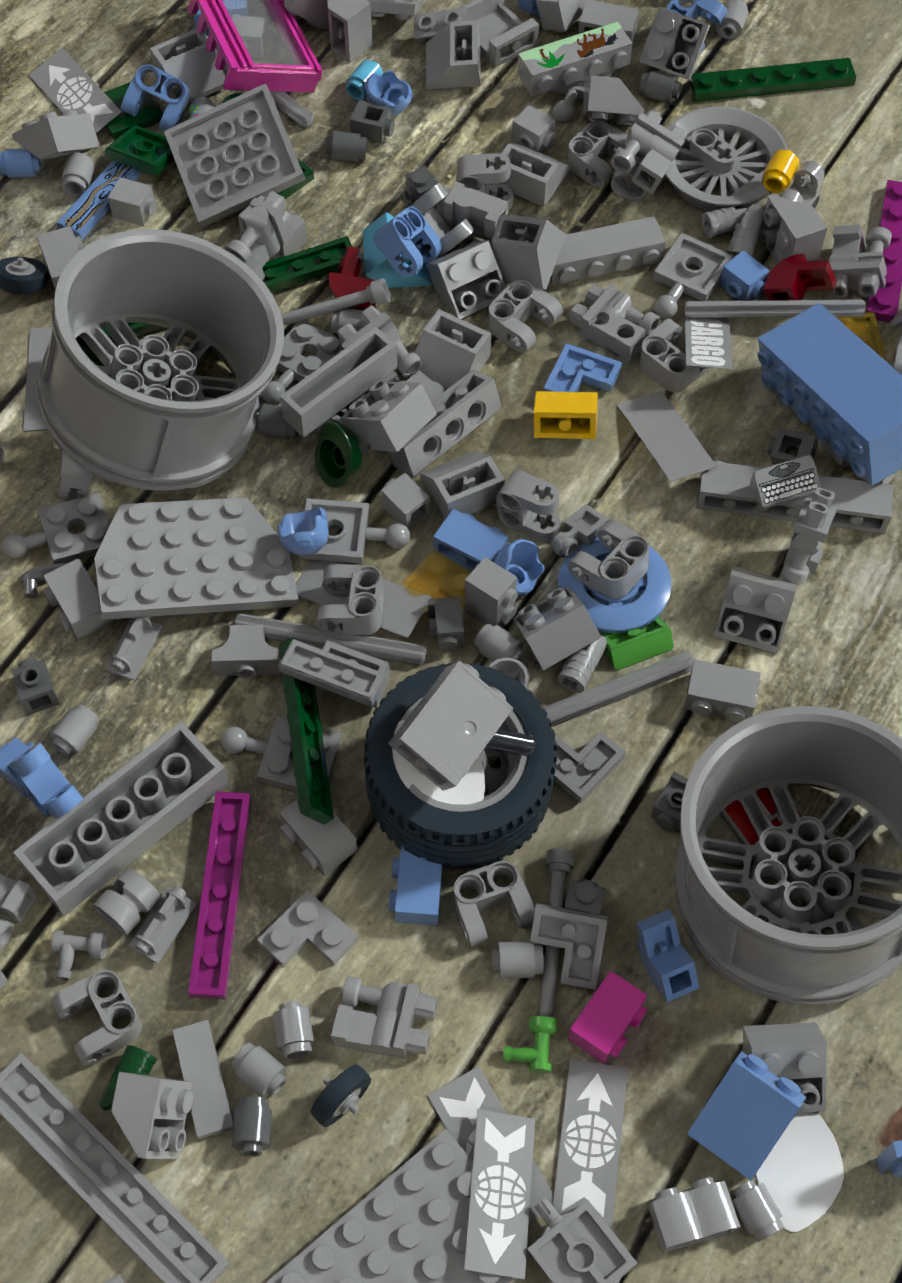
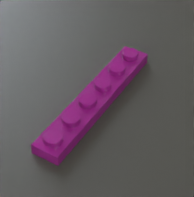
M887 180L879 224L880 227L887 228L892 234L890 245L883 250L887 267L885 288H878L875 296L868 297L865 318L891 323L890 321L898 313L902 285V182Z
M217 791L215 793L188 990L190 998L226 1000L251 806L250 793Z

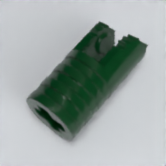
M127 1045L98 1102L100 1108L104 1111L112 1110L119 1072L149 1075L157 1059L138 1047Z

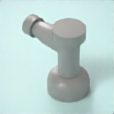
M56 930L52 937V951L60 953L59 970H57L56 978L71 979L72 972L70 970L75 950L88 951L89 956L93 959H104L108 946L107 931L95 930L90 936L65 935L64 931Z

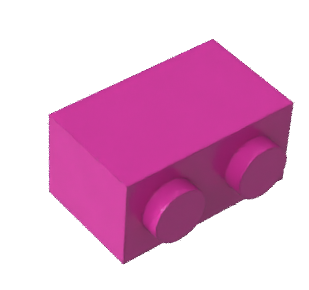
M610 970L570 1028L568 1040L603 1064L607 1062L611 1055L617 1058L628 1042L624 1035L629 1027L633 1026L637 1029L648 1012L644 1008L647 995Z

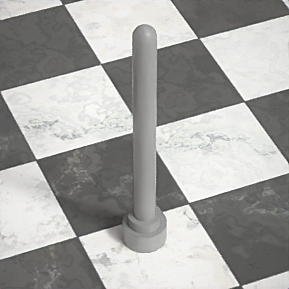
M384 279L371 282V285L366 286V290L282 313L283 326L369 301L371 304L376 303L377 305L390 302V293Z
M553 848L547 851L546 867L549 868V873L552 875L549 906L563 908L566 876L570 875V870L574 868L575 853L571 850ZM550 945L545 947L540 1002L541 1016L553 1017L560 947Z

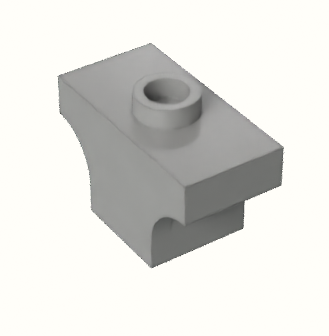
M230 625L227 642L217 649H212V665L215 676L253 678L256 675H281L278 669L281 660L279 648L272 647L266 643L263 625Z

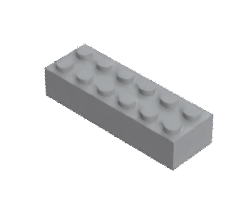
M181 721L84 796L83 800L65 815L53 820L13 853L25 872L60 913L65 916L213 798L216 791L220 792L228 786L229 782L225 767Z

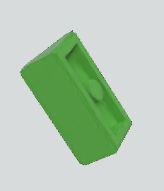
M659 616L650 624L640 629L637 628L625 633H606L601 635L606 637L607 645L604 652L615 670L623 669L668 652L674 647L671 629Z

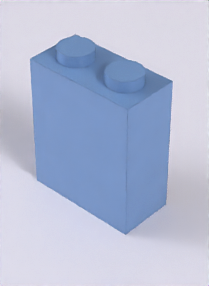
M741 1052L687 1135L752 1181L800 1109L806 1096L800 1093V1087L786 1077L779 1078L770 1072L767 1064L755 1055H746Z

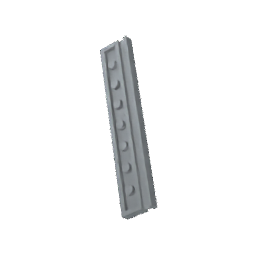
M22 1053L0 1073V1114L164 1283H214L231 1265Z

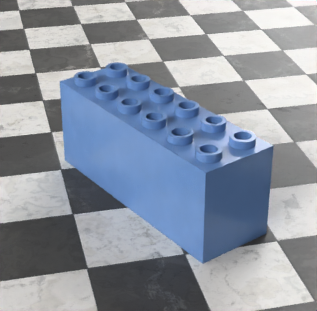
M820 303L757 338L759 346L757 356L762 367L760 377L764 386L768 390L772 389L779 396L783 405L786 407L790 406L802 423H808L821 441L825 440L832 446L837 457L840 459L844 458L858 477L863 476L873 486L902 468V375Z

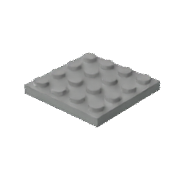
M266 83L164 131L197 220L202 228L248 207L254 197L258 198L260 195L266 197L270 191L278 193L306 180Z

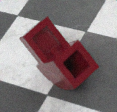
M348 246L346 256H342L340 259L339 273L330 272L329 283L335 298L366 290V286L371 285V282L375 281L359 277L363 263L359 248ZM369 301L348 308L365 310L369 306L376 308V303L371 304Z
M804 253L779 262L769 273L763 290L767 300H803L806 291L834 290L837 280L829 260L807 261Z

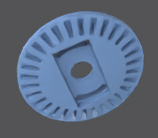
M598 537L589 545L585 543L580 544L577 550L572 551L568 558L566 557L561 566L558 588H566L568 586L584 604L597 630L601 632L625 633L650 624L663 612L670 597L671 576L663 558L650 546L648 571L627 595L619 599L607 598L605 595L591 589L578 581L568 570V562L580 551L590 554L601 562L607 558L612 551L605 547ZM590 590V591H591V594L593 595V597H594L596 600H598L599 602H597V601H595L593 598H591V597L589 596V594L587 593V591Z

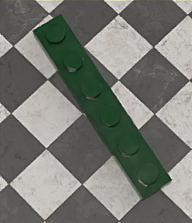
M841 58L692 74L689 83L694 101L701 102L853 86L857 77L851 59Z
M289 638L279 644L281 659L292 641ZM282 673L287 720L291 737L290 746L295 769L294 777L298 793V807L301 814L324 825L334 819L316 685Z

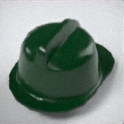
M331 421L324 423L320 430L319 441L315 451V465L322 480L330 487L338 488L345 484L348 477L358 471L362 462V453L359 441L354 436H347L339 425Z

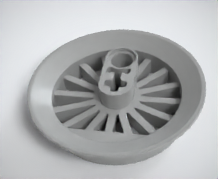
M716 106L701 108L684 114L667 128L669 130L672 125H677L685 130L683 136L685 142L665 173V176L678 195L689 204L711 212L728 206L736 207L758 204L763 198L772 194L763 185V174L773 153L777 150H788V147L780 132L767 120L739 108ZM724 138L731 139L730 144L724 141ZM738 142L744 144L739 149L735 150ZM717 183H719L720 196L712 195ZM708 185V187H707V189H706L705 192L700 191L701 189H703L705 186ZM726 186L731 193L730 196H727Z

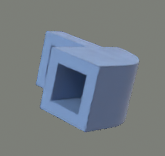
M668 909L636 923L640 939L636 944L641 960L653 984L668 1003L699 989L694 961L681 946L676 919Z

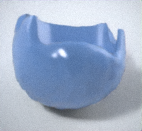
M388 70L381 75L373 73L367 78L365 90L368 102L391 107V116L401 114L410 104L413 96L410 85L406 81L397 78L393 71Z
M321 507L287 514L282 518L281 524L277 525L281 544L288 552L295 555L316 553L324 547L328 540L327 515Z
M525 539L515 540L498 551L493 560L494 563L517 577L516 591L518 592V597L525 596L535 587L536 580L544 571V565L538 559V546L532 541Z

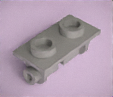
M467 7L415 15L414 39L427 42L448 23L467 21Z
M151 616L131 618L104 670L135 681L163 626L150 620Z
M174 886L173 889L167 887L128 947L159 964L198 904L185 897L187 893L177 886Z

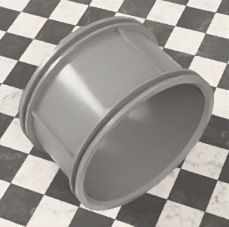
M160 229L128 230L99 238L78 251L69 260L58 279L52 306L53 328L50 344L43 356L38 379V404L47 427L61 447L78 461L83 468L107 481L139 489L162 491L196 488L218 479L235 465L250 443L257 423L254 416L257 408H259L258 396L262 394L271 382L283 351L284 326L279 307L265 283L250 267L233 254L209 241L181 232ZM128 323H147L169 329L163 337L151 334L145 336L141 342ZM101 328L106 329V331L109 333V335L114 340L116 345L111 341V339L105 334V332ZM183 336L194 340L186 350L174 351ZM81 337L104 366L95 365L83 352L76 339ZM210 349L224 362L235 379L195 375L197 362Z
M793 706L766 711L741 721L721 734L700 756L691 771L682 798L680 816L681 842L676 862L675 894L678 910L689 937L707 962L723 977L736 986L752 993L784 1003L800 1005L833 1004L868 992V990L888 978L902 964V901L866 893L860 889L866 888L902 894V871L858 864L854 860L855 851L880 825H884L890 831L902 851V739L883 726L847 711L818 706ZM787 786L816 787L837 793L839 796L820 819L812 816L800 818ZM763 789L769 791L781 820V826L775 827L772 825L756 795V791ZM739 800L759 840L755 845L709 838L706 836V831L721 811L733 801ZM855 805H859L868 811L844 837L840 838L834 834V830ZM772 850H782L781 852H771ZM704 860L743 867V869L732 870L707 867ZM771 877L777 881V884L768 885L761 879ZM834 888L839 893V896H831L824 889ZM725 891L744 893L748 901L741 907ZM790 900H803L807 906L796 907ZM851 912L881 919V921L866 928L853 931L846 915ZM828 930L832 933V935H822V932Z

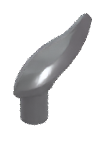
M68 563L44 565L30 569L20 575L18 581L24 583V596L26 598L37 597V582L45 581L43 575Z

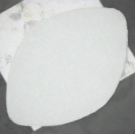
M406 720L398 722L394 735ZM392 748L397 773L408 789L414 784L425 795L449 804H472L483 801L485 777L480 756L477 757L456 787L442 791Z
M816 1111L796 1113L756 1173L758 1184L764 1183L783 1215L780 1217V1220L785 1226L784 1229L790 1232H798L824 1215L837 1197L844 1179L843 1162L835 1137Z

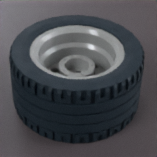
M444 663L435 667H427V669L420 670L416 674L406 677L394 689L387 692V696L380 701V707L374 710V717L370 718L369 728L366 731V740H364L367 796L371 812H374V818L376 822H379L382 832H386L387 838L390 841L393 840L398 849H401L402 845L405 847L404 850L419 858H427L426 861L441 864L442 868H450V870L463 868V870H468V868L474 867L476 869L480 868L481 865H490L495 861L499 862L506 855L514 854V851L522 848L523 843L529 841L532 838V833H536L539 824L542 823L551 798L557 761V742L555 741V732L551 728V720L547 718L546 710L541 707L539 699L535 698L534 694L527 690L521 682L492 667L469 664L477 670L479 678L489 687L500 690L505 695L506 702L514 708L499 729L533 736L535 742L533 753L527 757L484 748L479 756L484 768V796L486 797L480 802L449 804L425 795L414 784H411L408 789L397 773L392 747L388 743L394 736L398 722L409 717L444 669L454 664ZM497 759L501 762L499 768L490 767Z

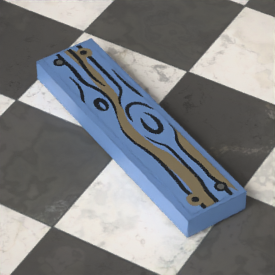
M113 160L57 222L58 228L71 226L74 236H80L83 240L111 209L108 197L118 179L121 177L136 181L143 172Z

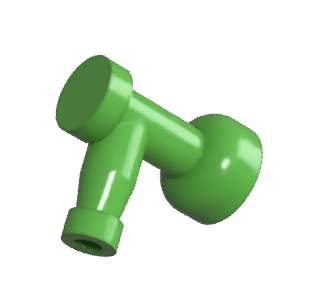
M547 1016L529 1017V1030L535 1034L534 1048H512L505 1046L503 1059L508 1062L514 1060L529 1063V1071L550 1073L552 1064L548 1063L550 1035L555 1034L558 1029V1019Z

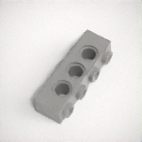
M473 369L432 400L431 403L437 415L398 452L389 451L393 466L414 477L500 410L502 406L493 378Z

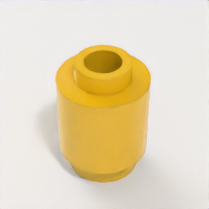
M777 150L773 153L763 174V185L769 192L779 194L789 188L800 165L798 157L792 151Z

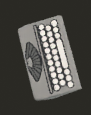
M811 455L754 471L750 481V486L762 510L813 495L817 487L821 488L815 463Z

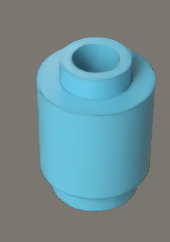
M363 60L347 79L346 91L351 98L356 101L367 99L365 90L367 78L373 73L383 74L380 65L371 60Z

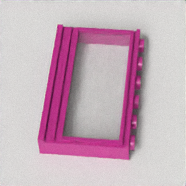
M190 0L188 6L189 14L197 15L198 9L201 11L197 24L198 33H206L207 27L210 29L206 42L207 51L214 52L216 46L219 48L215 61L216 69L224 70L225 65L227 64L228 66L223 83L224 90L250 91L266 83L270 91H315L317 83L322 77V68L294 16L286 10L284 0Z

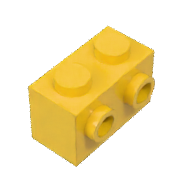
M536 391L534 438L596 439L598 392Z

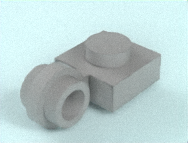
M585 504L564 521L565 531L567 532H560L554 537L552 548L555 554L562 558H568L572 551L578 549V539L589 545L598 537V530L609 518Z

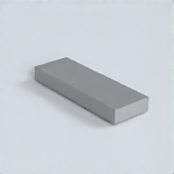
M295 639L291 641L278 665L279 672L370 707L373 706L386 681V674Z
M209 1020L172 1030L184 1081L193 1082L191 1088L193 1093L191 1113L198 1140L233 1130L234 1122Z

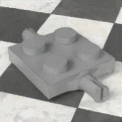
M547 1197L542 1199L541 1203L539 1202L534 1206V1209L537 1210L548 1227L543 1236L527 1248V1252L551 1283H619L621 1278L637 1265L636 1260L588 1199L572 1212L562 1214L561 1216Z

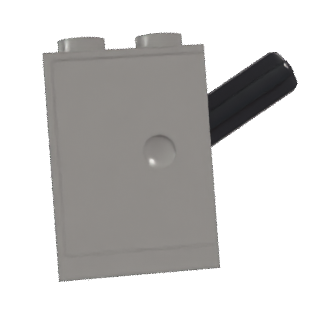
M460 661L444 669L388 743L442 791L458 785L484 748L527 757L532 755L535 748L533 736L499 729L514 708L506 702V697L500 690L489 687L479 678V673L475 668Z

